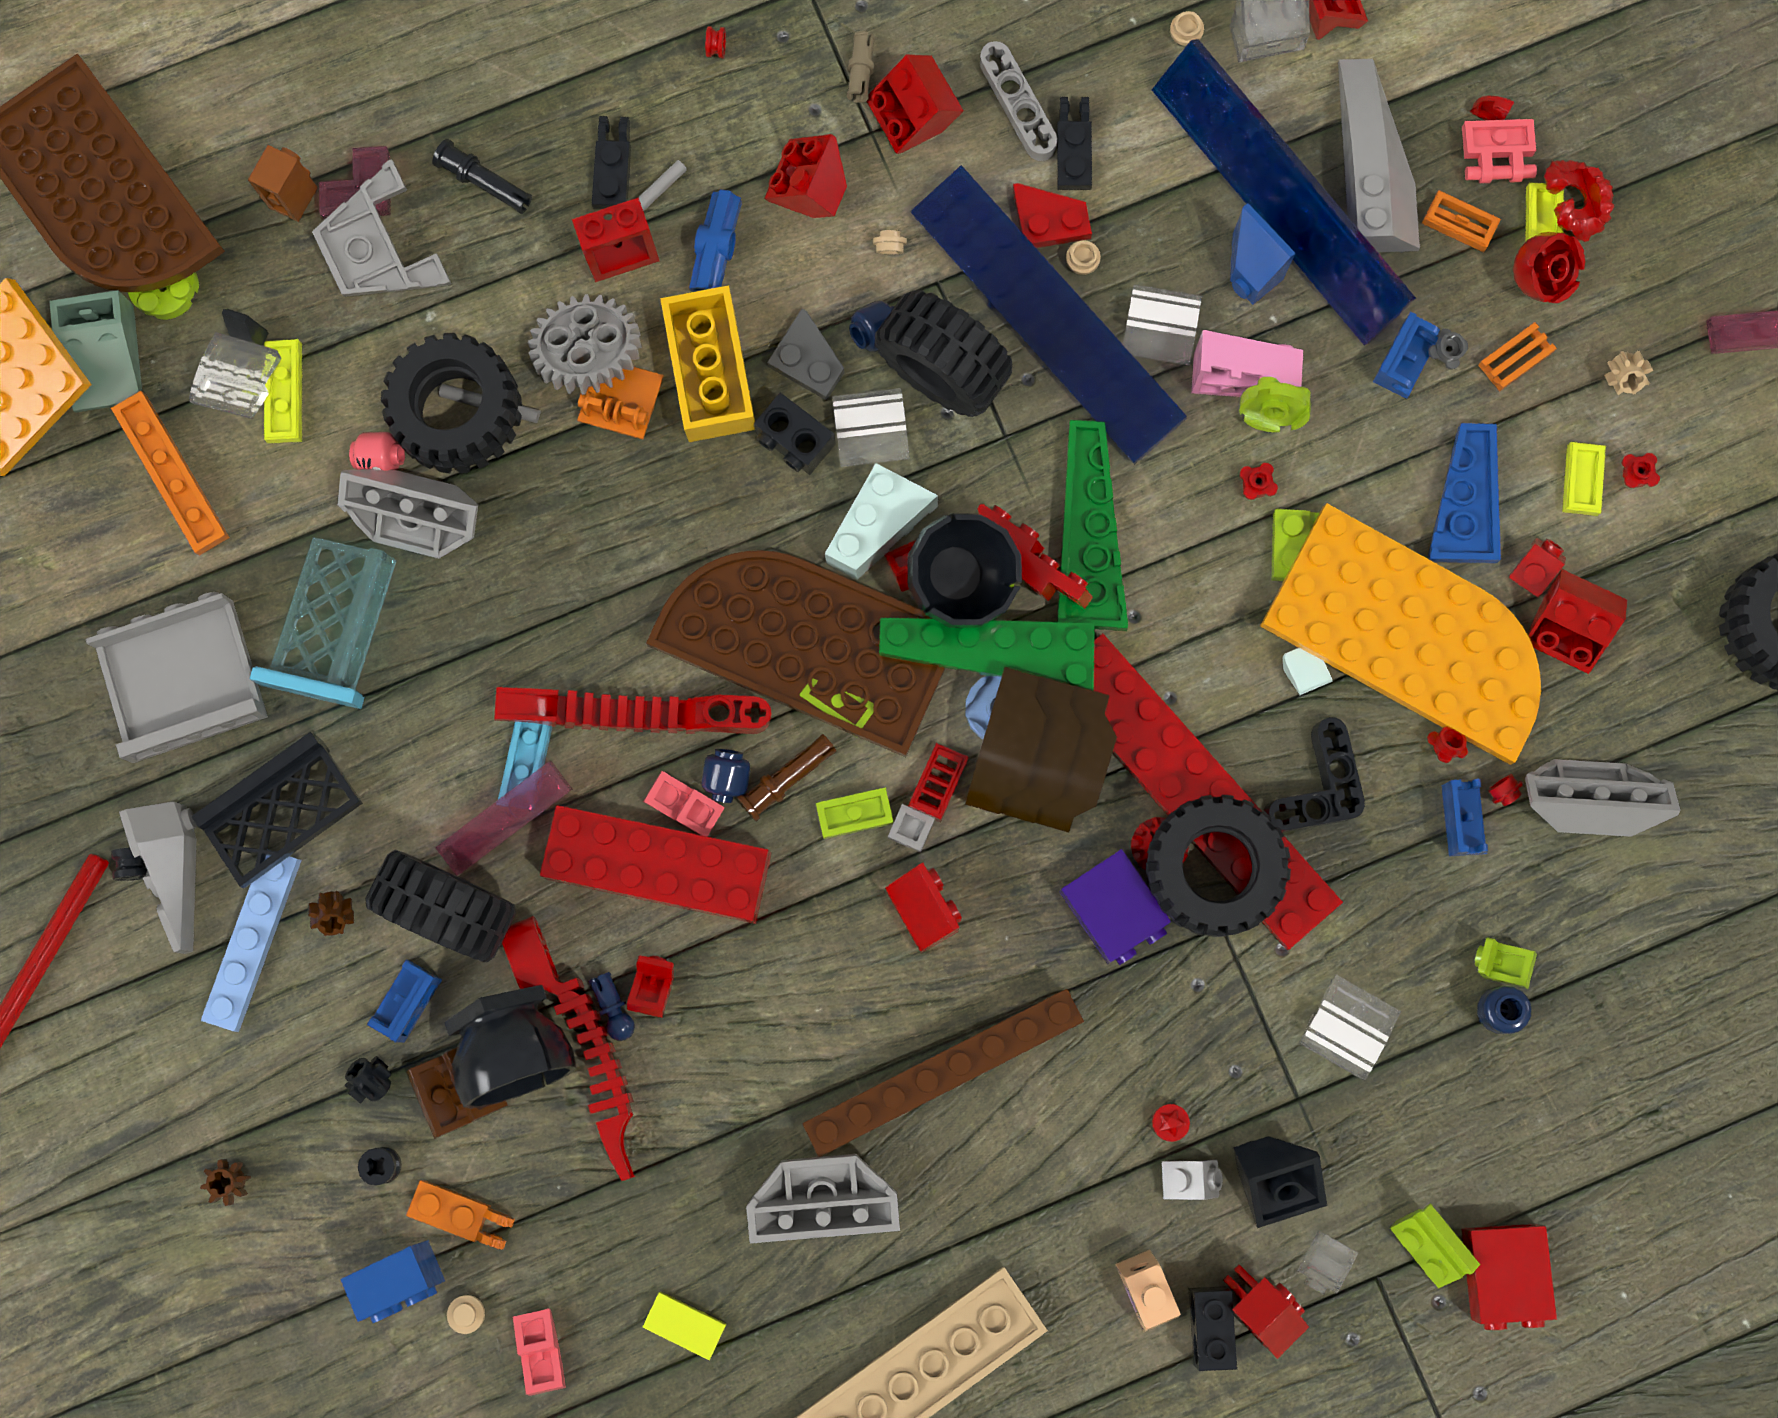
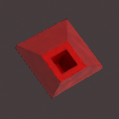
M832 134L789 139L782 150V158L777 170L769 180V188L764 199L770 203L812 218L834 217L847 188L836 137Z

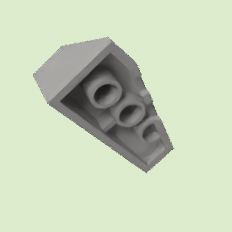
M174 801L119 811L134 858L141 856L148 870L146 876L143 877L145 885L161 901V904L157 905V913L173 952L181 954L193 952L197 844L194 832L197 825L191 817L194 813L187 806Z

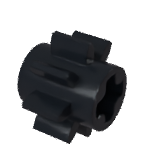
M377 1056L371 1062L366 1058L357 1059L350 1065L345 1074V1079L348 1081L345 1084V1087L349 1089L348 1094L360 1104L365 1098L372 1102L380 1100L391 1086L389 1077L392 1073L387 1070L389 1066Z

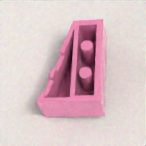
M1203 330L1194 352L1191 393L1241 397L1246 389L1257 385L1258 380L1262 377H1274L1280 383L1301 387L1303 350L1296 349L1291 345H1276Z

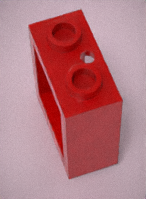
M639 197L572 219L583 254L595 282L660 261ZM607 214L612 215L610 220H605L604 217Z

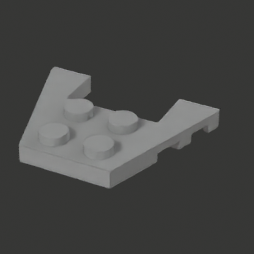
M392 159L382 165V169L372 179L366 180L356 194L346 203L343 202L312 231L344 297L441 287L452 284L437 253L404 267L376 209V204L407 191Z

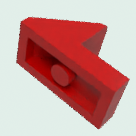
M1308 0L1307 15L1317 40L1323 38L1337 26L1359 29L1368 22L1361 0Z

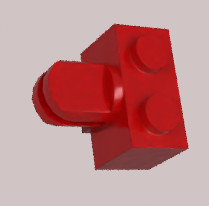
M1238 1264L1233 1270L1252 1290L1247 1294L1227 1275L1223 1281L1241 1299L1232 1310L1250 1332L1278 1359L1309 1328L1301 1317L1305 1310L1280 1282L1274 1287L1264 1277L1258 1283Z

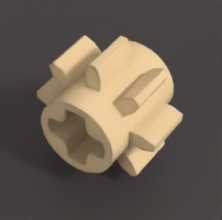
M1621 351L1612 361L1607 362L1611 372L1606 373L1604 376L1608 385L1613 386L1618 395L1623 392L1633 393L1634 395L1645 385H1649L1650 382L1645 374L1652 372L1653 369L1649 361L1644 360L1640 351L1634 354Z

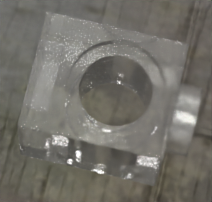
M1318 1231L1297 1271L1307 1276L1304 1284L1318 1292L1325 1294L1328 1288L1338 1294L1358 1252Z

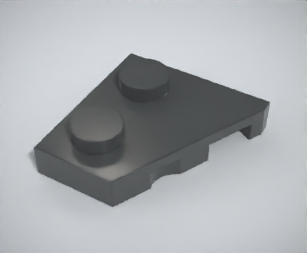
M801 309L767 362L768 367L826 401L845 373L844 367L808 312L804 309Z

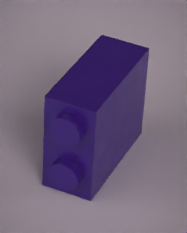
M1122 849L1059 891L1107 964L1114 960L1119 965L1123 964L1137 954L1133 947L1144 940L1149 945L1153 944L1167 934L1164 927L1171 923Z

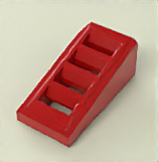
M936 743L908 807L929 815L941 823L969 757ZM939 755L958 763L956 769L936 762ZM933 768L952 776L951 781L948 782L932 775ZM930 781L946 788L945 794L926 787L927 782ZM922 794L941 801L939 807L921 800Z

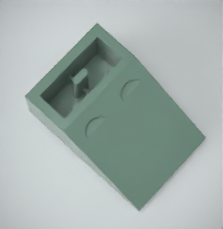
M119 290L49 301L52 331L92 384L72 405L74 412L114 407L137 392L142 391L134 305Z

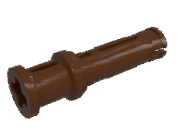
M822 734L771 776L769 774L763 775L758 785L745 795L741 794L736 798L751 818L757 822L763 811L775 802H782L786 796L784 794L786 791L837 751L829 739Z

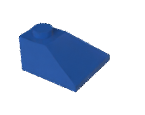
M1247 203L1242 208L1232 237L1230 281L1237 295L1242 299L1247 298L1254 305L1284 280L1295 252Z

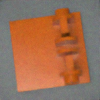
M636 367L633 370L623 369L625 379L621 380L613 377V387L610 388L605 383H601L600 392L596 393L593 386H589L585 395L580 394L578 407H581L577 419L578 422L643 440L664 375Z

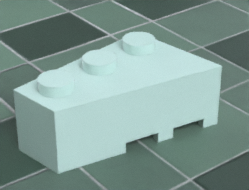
M876 463L826 550V563L858 580L885 553L889 552V549L896 542L911 532L918 522L938 507V495Z

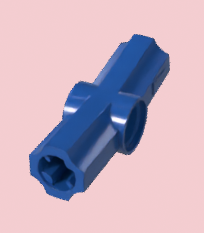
M720 189L718 192L712 193L704 225L700 224L697 229L694 246L696 259L689 286L692 292L722 286L727 261L732 259L736 241L735 227L742 205L741 197L736 196L732 191Z

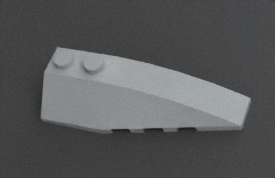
M1340 59L1338 61L1350 253L1419 251L1416 185L1374 60Z

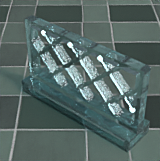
M313 537L270 669L356 690L397 560L382 550L373 548L367 550ZM321 549L331 550L336 560L320 569L317 561ZM356 557L366 558L362 571L351 576L346 563ZM340 568L346 581L331 589L325 576ZM320 581L325 594L310 602L306 595L308 588L315 582ZM351 588L354 594L352 603L341 610L335 596ZM330 601L335 614L320 623L314 609ZM309 614L314 627L299 635L296 629L298 619ZM340 621L343 627L341 637L330 643L324 630ZM319 634L325 647L309 655L303 642ZM298 647L304 660L292 667L285 666L284 662L287 652ZM329 654L332 665L328 676L318 674L313 663Z

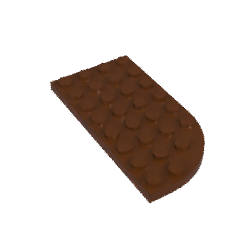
M78 53L0 106V179L54 254L65 266L83 280L95 286L113 291H151L175 284L189 277L225 252Z
M757 550L733 553L713 560L694 571L668 598L646 642L647 646L905 758L946 669L935 664L927 665L879 655L880 618L932 619L925 615L923 610L921 611L916 607L803 559L775 551ZM812 679L818 680L814 687L812 685ZM808 684L811 690L809 694L854 725L821 711L799 694ZM845 692L864 699V701L862 703H859ZM835 694H841L843 707L836 708L832 705L831 699ZM868 701L872 702L874 706L871 717L863 728L855 726L868 709L865 707Z

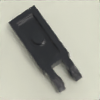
M1060 97L1059 121L1057 123V190H1091L1092 121H1089V97H1081L1079 102L1080 121H1068L1070 103L1068 97Z
M599 116L592 190L593 209H604L628 201L631 161L629 117H620L618 126L619 141H608L610 132L608 116Z

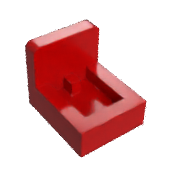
M1536 538L1531 548L1510 573L1509 578L1539 598L1565 565L1566 557L1562 555L1564 550L1550 539L1546 538L1543 542Z
M640 955L636 962L637 972L628 997L627 1010L663 1018L674 981V964L660 956L646 957Z

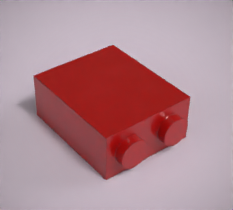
M1534 1223L1461 1228L1463 1244L1480 1263L1474 1273L1466 1274L1472 1321L1484 1324L1485 1330L1507 1329V1323L1521 1322L1524 1328L1545 1327V1320H1557L1546 1226Z

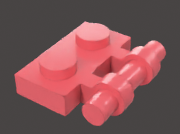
M1534 119L1464 122L1462 126L1464 159H1478V166H1468L1465 168L1466 181L1478 180L1480 184L1491 183L1492 180L1508 179L1510 183L1536 177V165H1524L1523 157H1533L1536 152ZM1492 158H1509V165L1493 166Z

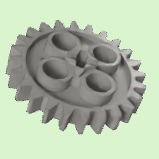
M588 294L584 295L582 302H577L576 298L572 296L570 298V305L566 306L561 301L557 302L559 310L556 312L547 308L548 319L537 318L539 328L530 330L533 339L528 340L531 350L529 356L537 375L541 374L546 384L552 381L555 390L560 389L565 384L568 394H571L575 387H579L582 395H585L589 386H593L596 393L600 392L601 383H605L611 388L613 387V377L624 380L623 369L633 370L632 360L640 358L638 349L642 348L641 334L633 313H627L625 305L617 307L613 298L604 304L602 295H599L594 302H590Z

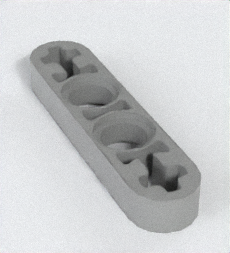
M997 41L987 43L982 48L980 55L982 72L1028 155L1036 161L1050 159L1054 155L1057 145V136L1009 48ZM992 54H994L996 58L1001 57L1000 65L1003 72H1001L1000 74L996 62H989V57ZM1013 80L1019 84L1020 89L1014 94H1007L1002 90L1001 85L1005 81ZM1029 108L1035 113V118L1030 122H1022L1018 119L1017 112L1020 109ZM1037 128V134L1043 142L1048 140L1047 148L1045 149L1041 145L1035 146L1036 135L1034 130Z

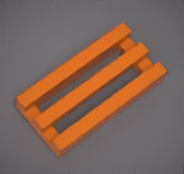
M1438 190L1422 224L1484 252L1501 219ZM1439 204L1446 206L1458 213H1461L1473 220H1476L1486 226H1489L1488 230L1475 223L1470 222V220L1466 217H1463L1459 214L1455 215L1445 209L1438 207Z
M1536 322L1478 364L1499 391H1502L1557 349L1553 343L1550 345L1547 342L1548 337L1545 333L1541 334L1537 330L1539 326ZM1531 336L1533 341L1496 368L1492 369L1490 367L1492 363ZM1538 346L1541 348L1542 351L1506 378L1503 380L1499 378V374Z

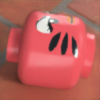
M363 432L357 437L356 441L351 443L349 457L352 467L357 470L379 469L388 471L393 469L398 471L399 466L405 461V450L389 432Z

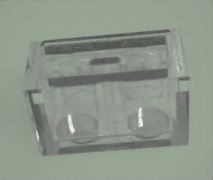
M1237 0L1229 27L1238 62L1304 50L1310 35L1309 0Z

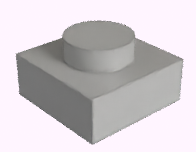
M902 804L888 839L921 853L935 818Z

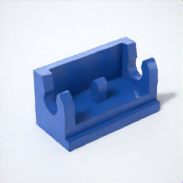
M1410 312L1373 382L1407 399L1430 356L1429 348L1435 345L1438 340L1437 335L1440 329L1417 317V314Z
M1461 779L1450 780L1441 785L1449 857L1487 854L1488 844L1485 842L1480 796L1481 779H1474L1468 782H1461Z
M408 959L403 963L402 970L375 1015L367 1023L368 1026L389 1039L400 1043H405L442 981L441 978Z

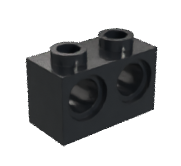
M781 392L754 422L755 431L758 435L756 437L757 441L767 450L773 451L775 448L785 456L783 458L784 462L796 472H800L802 469L808 475H811L836 445L833 432ZM781 420L789 424L781 432H775L770 429L771 425L776 421ZM804 441H810L816 445L808 453H802L797 449L799 444Z
M1226 1286L1188 1288L1193 1365L1199 1371L1237 1370L1232 1290Z

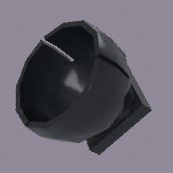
M950 513V515H944L922 529L908 554V588L912 593L911 599L916 600L920 610H923L925 615L949 628H980L1004 614L1020 589V586L1010 587V585L1022 583L1021 554L1007 529L981 514Z
M543 985L480 997L444 1022L448 1036L461 1034L452 1069L455 1090L463 1107L470 1109L479 1108L523 1096L546 1087L542 1072L544 1073L546 1084L551 1085L568 1076L576 1069L573 1048L562 1028L537 1010V1005L547 999Z

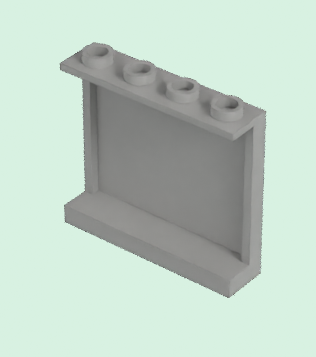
M218 592L206 593L199 596L196 602L187 605L183 603L170 605L164 609V613L155 616H138L131 620V624L119 628L117 626L102 628L97 631L96 636L86 639L87 644L96 648L122 738V743L116 744L121 759L136 763L268 717L259 686L249 679L253 666L234 602L224 594H219Z

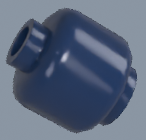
M877 300L857 310L852 315L849 331L854 343L859 348H865L871 352L878 351L875 347V333L894 306H889L886 302Z
M715 749V754L708 755L705 758L701 782L702 788L712 793V800L732 803L733 797L740 796L741 794L744 795L747 791L750 774L749 761L743 758L742 752L730 749Z
M1498 986L1488 989L1481 996L1477 1005V1014L1480 1022L1487 1030L1495 1034H1513L1521 1031L1528 1024L1531 1018V1004L1528 997L1521 990L1513 986Z

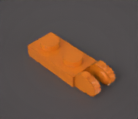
M425 1180L419 1181L406 1214L407 1217L473 1242L479 1241L501 1250L504 1249L506 1241L498 1235L482 1231L484 1222L488 1219L497 1225L512 1227L515 1218L491 1209V1205Z

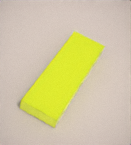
M299 339L264 342V440L267 443L302 442V343Z

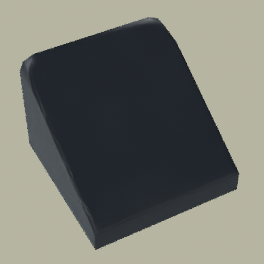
M223 309L222 316L233 345L236 348L257 354L269 334L268 330L248 315L230 309Z

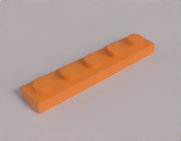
M139 391L112 407L114 415L194 552L200 556L230 538L147 395Z

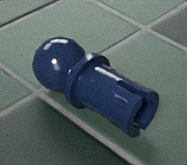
M607 972L589 980L588 982L591 984L602 1010L598 1012L599 1015L607 1013L609 1017L606 1024L608 1035L617 1041H625L630 1038L635 1029L634 1020L630 1015L623 1013L620 1008L627 1003L626 1001H621L611 973Z

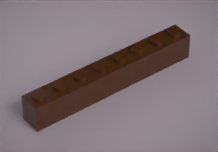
M1065 989L802 1124L818 1157H821L1083 1023L1084 1020L1068 989Z

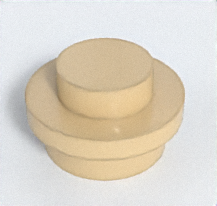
M1191 11L1182 12L1172 20L1170 26L1171 37L1176 43L1183 46L1196 44L1200 41L1204 32L1202 20L1196 13Z
M883 230L880 231L879 237L873 238V244L876 245V253L902 254L904 245H907V238L900 237V231Z
M1077 241L1069 247L1066 254V263L1070 270L1076 274H1090L1099 266L1100 251L1090 241Z
M463 1295L451 1302L447 1310V1320L450 1327L461 1334H469L476 1331L482 1325L485 1318V1309L482 1302L472 1295Z

